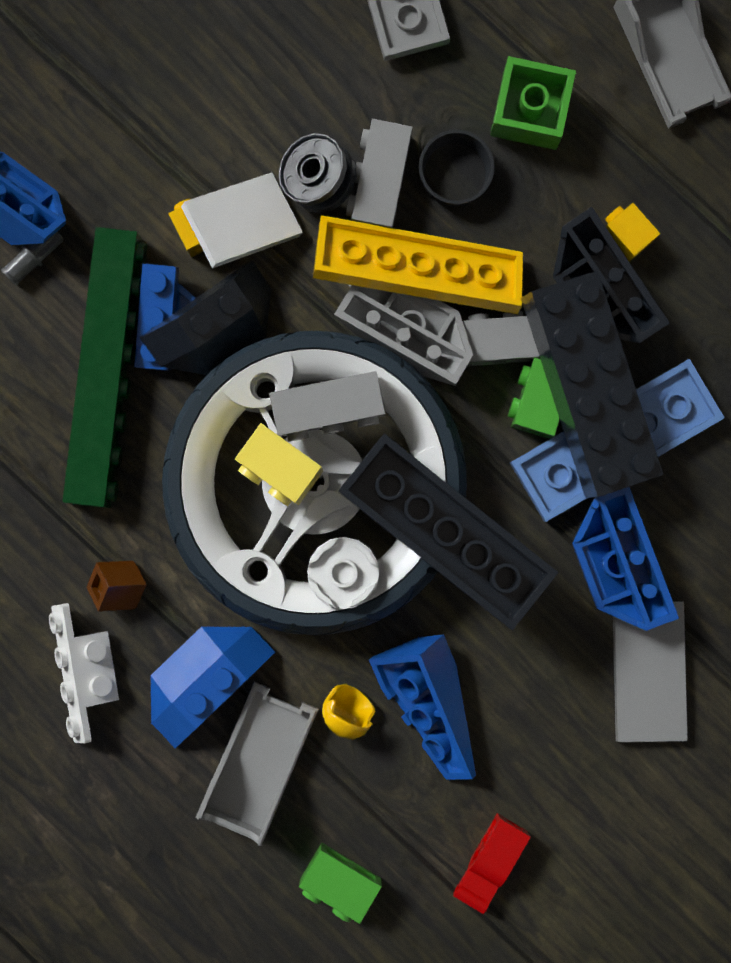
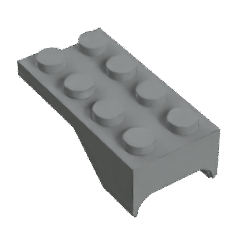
M699 0L616 1L613 8L668 129L684 123L687 119L685 114L713 105L714 109L731 102L729 88L705 38Z
M255 681L196 818L216 823L254 840L259 846H262L319 708L302 702L301 707L289 704L269 694L270 687Z

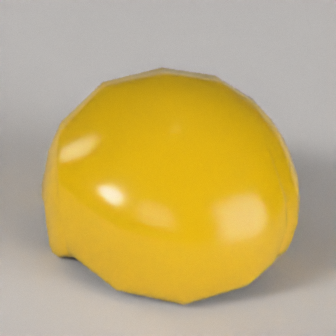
M347 684L335 686L325 699L322 708V715L328 728L338 737L350 740L366 734L372 726L370 721L375 713V708L367 696L357 688Z

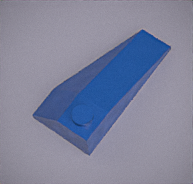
M444 634L417 637L371 657L369 662L381 690L388 700L394 698L405 713L401 718L407 726L413 724L423 738V749L446 780L473 779L476 776L457 665Z

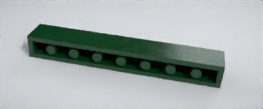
M95 228L62 503L111 508V501H116L118 496V481H114L115 467H120L123 454L122 447L118 446L119 433H124L126 428L127 415L126 412H122L123 400L129 398L131 387L130 378H126L127 366L133 364L135 354L134 344H130L131 333L136 331L138 326V310H134L135 299L140 297L141 276H138L140 263H145L147 253L146 243L142 242L143 239L137 231Z

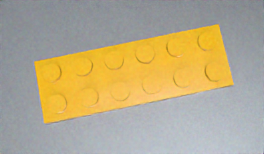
M321 215L313 278L518 314L522 307L523 252Z

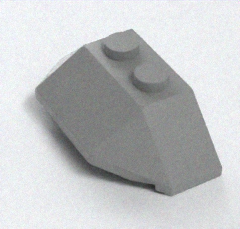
M352 285L334 314V317L357 337L376 343L395 353L411 364L421 375L430 379L456 386L473 357L460 312L439 300Z

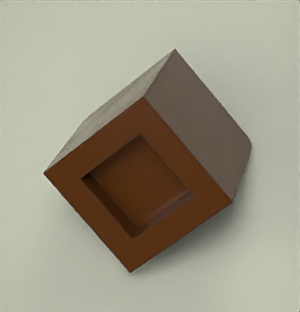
M134 561L96 562L86 588L98 612L135 609L147 584Z

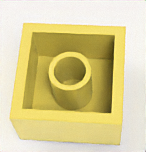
M260 423L235 458L237 462L242 464L238 470L241 474L258 486L262 480L272 486L268 493L286 506H289L292 501L300 505L323 473L322 466L262 423Z

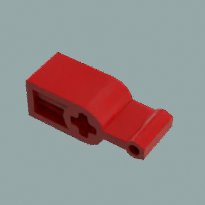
M497 813L476 848L465 874L453 892V896L484 914L496 891L504 884L530 840L531 836L528 831Z

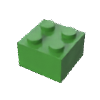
M508 56L490 136L556 150L563 136L576 70Z

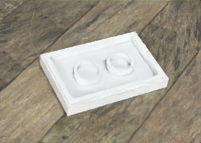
M273 173L184 201L181 206L212 268L298 238L303 233Z

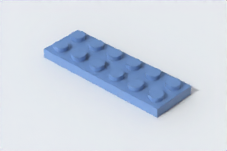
M690 359L636 389L658 457L724 419L722 412ZM564 432L510 462L544 522L586 499Z

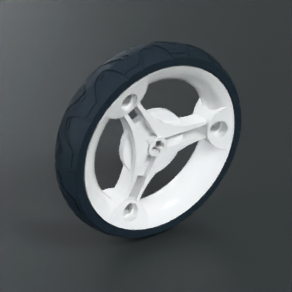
M299 331L280 334L249 345L225 359L197 385L186 400L176 418L164 456L162 488L166 519L174 543L190 572L216 600L234 613L256 624L286 633L302 635L341 633L368 626L396 612L419 594L437 574L436 570L396 540L393 546L377 560L379 578L376 589L367 601L357 607L339 609L327 606L316 598L309 586V582H299L286 578L281 564L292 547L304 534H325L335 531L347 524L359 511L356 506L339 494L338 490L362 462V459L357 450L347 440L335 433L323 435L322 430L308 431L309 438L288 442L322 466L323 473L319 478L322 479L324 477L325 482L324 485L318 486L317 491H309L300 505L292 501L289 506H286L268 493L272 486L262 480L263 495L272 514L262 537L253 550H240L224 527L216 504L214 490L216 462L223 440L237 418L245 410L256 413L261 412L268 428L277 434L276 426L268 413L269 410H272L270 398L264 399L257 395V388L262 382L273 383L276 392L294 388L295 384L325 382L374 371L377 372L384 410L399 427L408 444L411 455L466 498V462L461 439L453 418L439 394L426 378L395 353L360 337L337 332ZM281 522L292 529L293 532L276 559L262 552V550ZM255 561L264 562L268 568L267 577L262 581H256L250 575V566Z

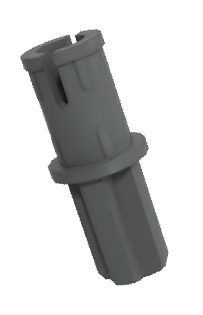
M57 231L44 243L29 244L27 247L25 245L21 246L23 250L3 267L1 271L17 286L38 265L40 267L43 265L41 261L63 242L62 235Z

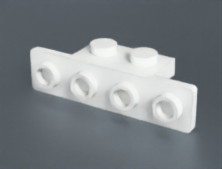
M69 604L54 605L51 607L52 613L49 615V625L52 633L56 634L58 648L55 649V661L58 668L62 669L64 682L60 685V691L63 701L68 705L69 711L66 727L74 743L85 744L91 742L86 707L119 700L108 631L74 637Z

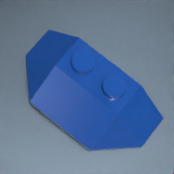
M0 152V238L10 245L44 243L66 223L58 191L4 152Z
M630 487L595 497L572 545L596 609L645 631L679 619Z
M202 626L151 675V724L176 748L276 651L253 627Z

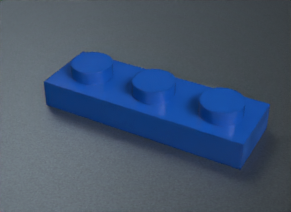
M142 264L134 367L171 370L170 368L160 367L139 337L176 312L179 267Z

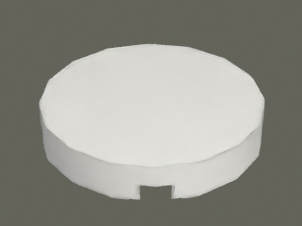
M347 537L330 539L320 545L311 556L307 570L309 586L316 598L327 606L339 609L354 608L367 601L376 589L379 578L378 563L370 548L359 540Z

